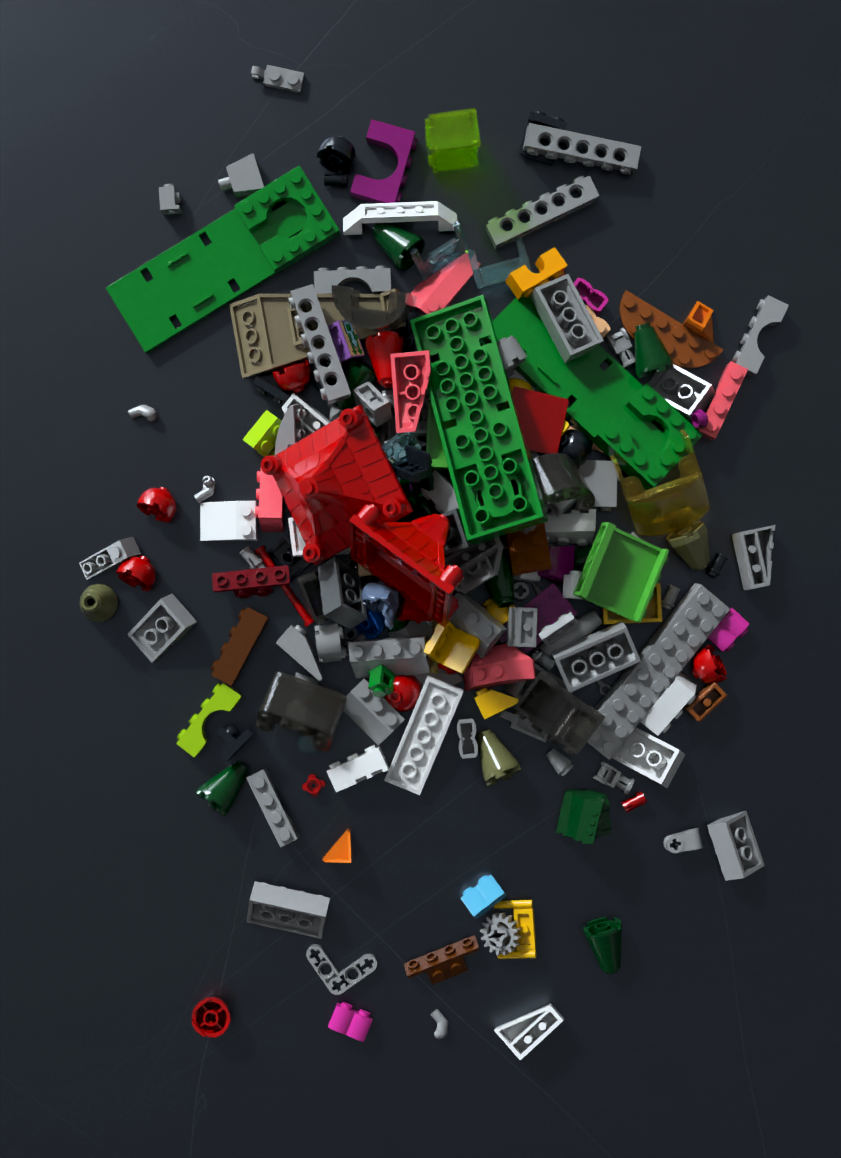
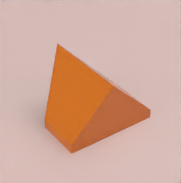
M697 301L683 325L714 343L712 322L714 310Z
M349 828L323 857L322 860L324 862H352V837Z

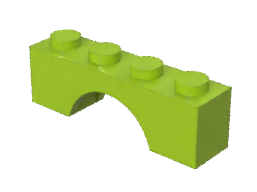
M225 682L222 684L218 683L212 691L214 695L211 699L207 698L200 706L202 708L201 712L198 715L195 713L189 720L191 725L188 729H183L177 736L179 740L176 744L194 758L199 755L209 742L204 731L208 716L217 710L232 711L244 696Z

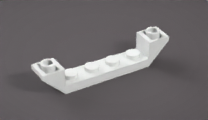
M438 201L360 204L343 218V235L362 234L363 223L438 221L439 231H458L457 214Z

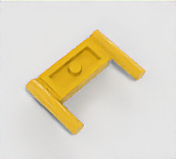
M506 900L494 905V909H514V921H518L515 926L516 928H521L518 934L522 936L521 939L517 940L520 945L516 947V951L509 952L507 955H497V958H536L533 900Z

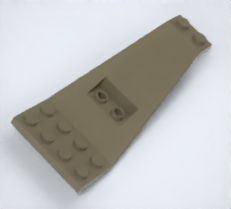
M395 288L380 294H316L327 326L338 320H353L360 341L366 340L370 335L372 337L377 336V332L394 331L406 327L399 289ZM257 294L229 304L242 378L248 379L308 359L307 353L310 351L308 346H304L302 342V328L296 325L294 316H297L295 309H291L288 301L290 294ZM304 305L301 307V310L307 313L311 311V308L308 305ZM314 323L307 325V328L311 331L318 328ZM317 341L313 346L316 349H321L324 347V344Z

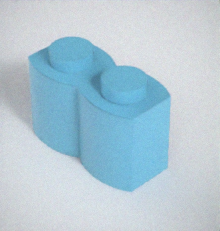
M492 875L483 876L478 880L479 884L476 887H469L462 893L461 900L476 919L507 896Z

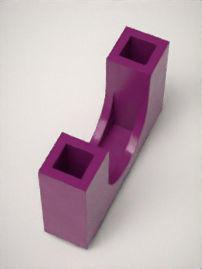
M371 119L366 136L367 143L392 151L398 160V166L390 177L382 180L355 174L350 191L351 197L374 204L400 203L402 198L400 189L401 186L406 184L408 175H405L407 168L411 167L413 157L410 155L411 151L416 149L418 139L416 138L415 131Z

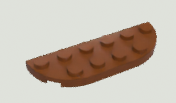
M626 290L624 292L619 312L622 326L632 340L635 341V326L650 322L651 327H654L670 354L674 365L685 369L708 365L723 351L722 348Z

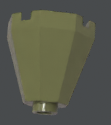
M698 521L682 526L683 530L680 532L676 529L666 537L669 546L691 569L699 571L707 567L710 555L708 532L704 523Z

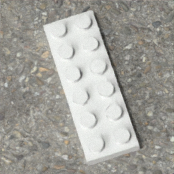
M429 675L427 676L384 781L415 794H421L464 692L463 689Z

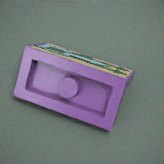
M338 320L328 326L340 364L352 358L365 356L353 320Z

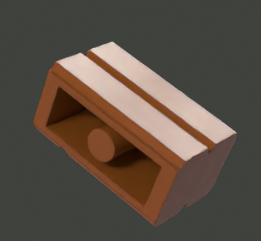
M713 682L705 686L696 695L694 701L690 705L687 704L684 709L696 722L700 723L706 717L705 715H709L727 697V694Z

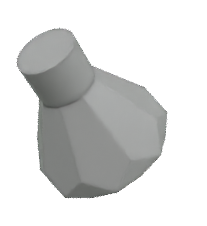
M335 403L327 404L330 409L329 420L332 422L339 418L343 410L338 408Z

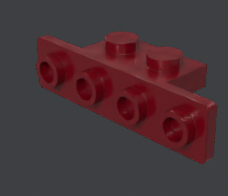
M289 566L213 573V591L215 593L233 591L235 597L248 598L250 595L267 596L269 593H274L273 586L290 584Z

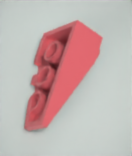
M468 253L463 254L418 284L406 298L405 302L422 315L449 307L481 266V263Z

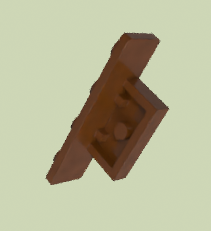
M473 935L404 963L407 977L412 978L427 972L432 985L468 971L463 957L480 950L476 936Z

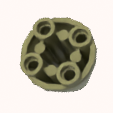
M95 584L89 586L80 597L81 612L91 621L103 622L109 620L118 610L116 593L107 585Z
M491 729L477 735L483 776L488 787L496 784L499 779L506 781L512 778L513 774L522 770L518 761L496 734L492 733Z

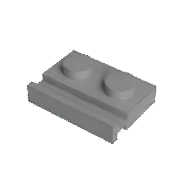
M508 607L507 646L536 647L538 608Z

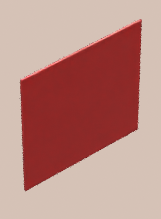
M514 386L512 395L525 443L529 450L557 456L569 399Z

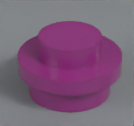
M698 409L692 413L691 422L695 428L703 429L707 426L708 416L701 409Z

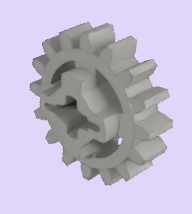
M497 912L486 917L487 921L482 922L485 928L480 930L481 933H484L481 940H486L484 947L490 946L489 952L491 953L496 950V955H507L509 952L515 951V947L520 945L517 940L522 938L518 934L521 928H516L515 926L518 921L512 922V915L506 917L505 912L501 914Z

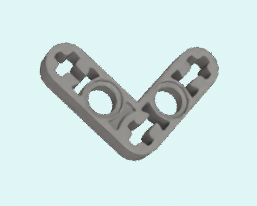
M310 945L306 952L308 961L329 991L334 995L342 994L372 973L377 967V958L373 954H365L339 972L320 945ZM312 949L320 951L318 956L321 960L323 957L326 959L321 961L318 966L316 965L319 961L317 957H311ZM365 959L373 960V967L366 966L363 968L365 973L362 974L360 967L365 964ZM324 964L330 965L332 968L331 973L323 974L321 966ZM349 970H357L358 977L350 979L347 975ZM344 975L345 980L349 984L346 985V982H343L340 986V990L338 988L334 989V981L339 983L343 980V977L341 976Z

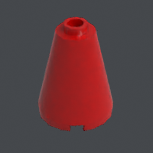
M392 331L377 332V336L372 338V335H370L365 340V346L378 383L384 388L393 387L390 354L402 353L404 345L403 337L400 338L399 333Z

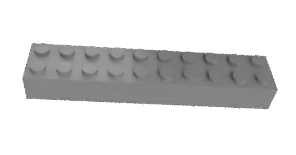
M694 583L638 653L641 662L625 669L575 733L610 760L728 613L730 608L703 585Z

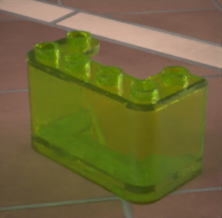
M470 108L428 114V119H425L426 148H429L431 151V155H428L429 167L433 166V172L479 166L477 147H481L476 109Z

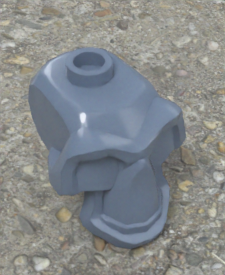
M381 581L366 584L361 595L363 604L374 612H381L385 618L386 627L392 629L396 612L401 604L398 591Z

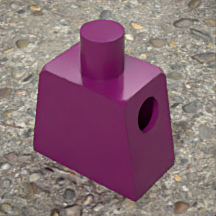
M575 546L549 547L552 569L538 571V576L558 584H563L564 575L574 571Z

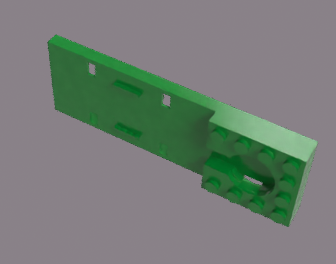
M300 165L235 204V209L106 287V290L146 354L341 236L339 228ZM281 201L286 202L282 207L272 211L271 208ZM206 234L212 242L207 246L200 239ZM147 270H149L153 277L148 282H146L142 275ZM232 279H235L240 287V290L235 293L228 284ZM175 314L182 324L177 329H175L169 319Z
M481 295L410 320L418 351L429 350L430 357L439 354L440 360L431 363V373L427 388L467 541L474 545L549 521L529 447L526 445L486 297ZM491 336L492 343L481 346L479 340ZM508 401L510 408L498 411L497 405ZM456 419L457 426L448 429L444 428V422ZM512 480L516 481L518 485V495L514 494ZM481 494H482V498H483L484 505H483L482 502H481Z
M524 296L519 300L515 298L492 321L498 341L513 335L526 352L528 358L514 369L541 393L566 399L572 395L576 401L570 408L567 407L565 417L647 494L655 488L703 436L647 382L643 386L600 345L581 357L564 363L530 296L528 298ZM491 336L483 338L487 344L492 343ZM603 361L609 365L605 371L599 367ZM653 420L661 424L665 430L663 433L651 423Z

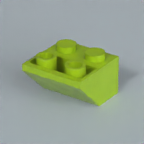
M266 410L242 440L263 457L275 455L276 439L281 420Z

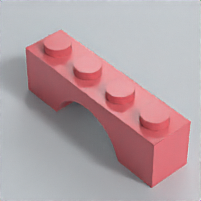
M732 361L726 365L716 392L705 412L708 416L707 426L703 429L697 428L703 434V438L710 441L716 439L748 371L747 368Z

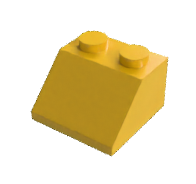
M487 688L476 691V696H474L484 719L520 703L516 697L493 689L487 690Z

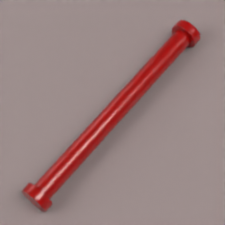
M264 545L254 551L256 555L259 554L267 567H275V564L265 551L266 547ZM280 585L305 622V627L315 621L314 618L309 616L290 586Z

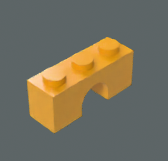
M555 247L540 255L535 265L540 273H533L526 265H523L509 274L505 282L518 300L524 296L528 298L536 287L548 283L552 279L562 277L565 274L564 271L568 265Z

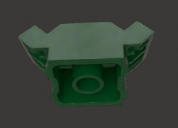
M568 789L565 792L556 833H563L562 836H569L574 838L575 841H583L582 844H593L598 837L611 833L610 805L607 795L590 789L583 791Z

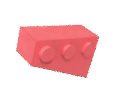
M261 469V471H257V483H260V489H256V500H259V506L255 507V518L259 519L262 532H285L283 524V514H285L284 497L273 475H267Z

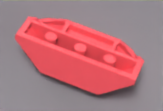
M507 643L493 646L484 658L475 653L470 665L463 673L466 692L536 679L534 659L516 646H507Z

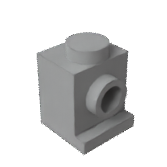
M165 184L164 187H159L160 210L162 214H181L182 209L178 205L181 203L180 192L176 191L175 184Z

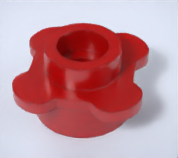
M310 774L308 781L302 785V789L311 793L313 797H317L320 789L325 786V782L316 778L315 774Z

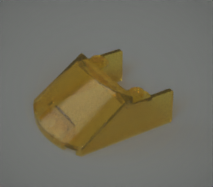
M684 429L680 430L688 455L681 458L678 463L681 478L644 491L643 485L637 477L631 476L623 479L615 456H610L634 528L639 535L658 536L679 531L696 522L710 508L703 475L700 471L689 435Z

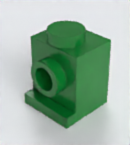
M383 664L368 670L367 674L370 675L368 688L373 691L375 697L382 698L393 693L395 673Z

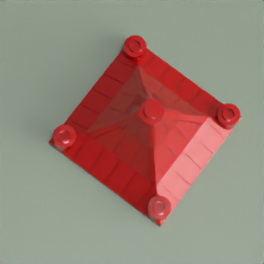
M358 405L353 409L343 410L338 419H335L276 455L265 456L261 461L262 471L267 475H273L306 543L303 549L304 559L309 563H314V565H318L350 547L349 520L354 514L357 515L365 504H373L380 510L381 518L378 520V523L381 524L384 522H396L413 512L362 405Z
M365 504L357 515L354 514L349 520L351 559L386 585L397 590L401 596L445 628L452 615L459 608L458 600L452 595L453 591L464 579L463 571L458 566L448 565L445 568L444 550L450 530L449 519L443 514H432L411 522H384L381 524L378 523V520L381 518L380 510L373 504Z

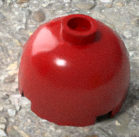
M308 359L301 361L302 363L300 364L294 363L273 371L272 373L278 386L286 391L293 390L294 393L303 391L305 389L304 386L309 383L312 376Z
M164 487L149 488L142 493L136 505L142 513L147 516L149 514L157 516L155 520L161 522H170L176 511V501L170 494V491Z
M145 556L130 557L124 560L116 571V574H119V579L136 588V585L141 586L142 591H150L156 579L155 569L150 564V560Z
M707 645L697 651L693 658L694 667L691 668L695 678H700L706 684L720 683L727 679L725 676L727 675L725 666L720 656L714 655L713 651H715V648L712 645Z
M396 675L393 693L384 696V699L398 712L409 711L416 705L421 693V684L413 675Z
M208 997L200 1001L192 1014V1025L195 1031L203 1037L216 1038L222 1035L228 1029L231 1021V1012L227 1003L216 997Z

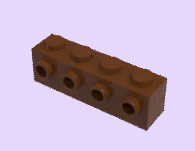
M247 607L246 610L242 609L238 616L240 621L237 627H232L229 633L231 638L228 644H223L220 650L222 655L219 661L215 660L210 669L213 671L211 676L230 686H234L269 620V617L250 607Z

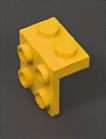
M449 621L445 628L439 623L436 625L435 632L431 639L427 641L423 652L431 660L462 674L467 669L481 642L475 636L455 628Z

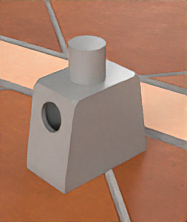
M254 153L228 165L226 169L229 177L218 180L221 191L233 188L236 197L252 195L264 187Z

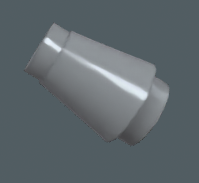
M555 748L546 755L558 775L561 774L564 777L574 767L572 761L556 751Z

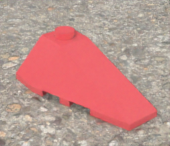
M429 350L390 354L396 433L417 431L431 373Z

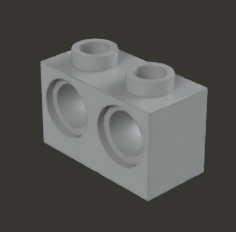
M369 381L353 389L355 405H362L368 419L376 427L392 419L390 401Z

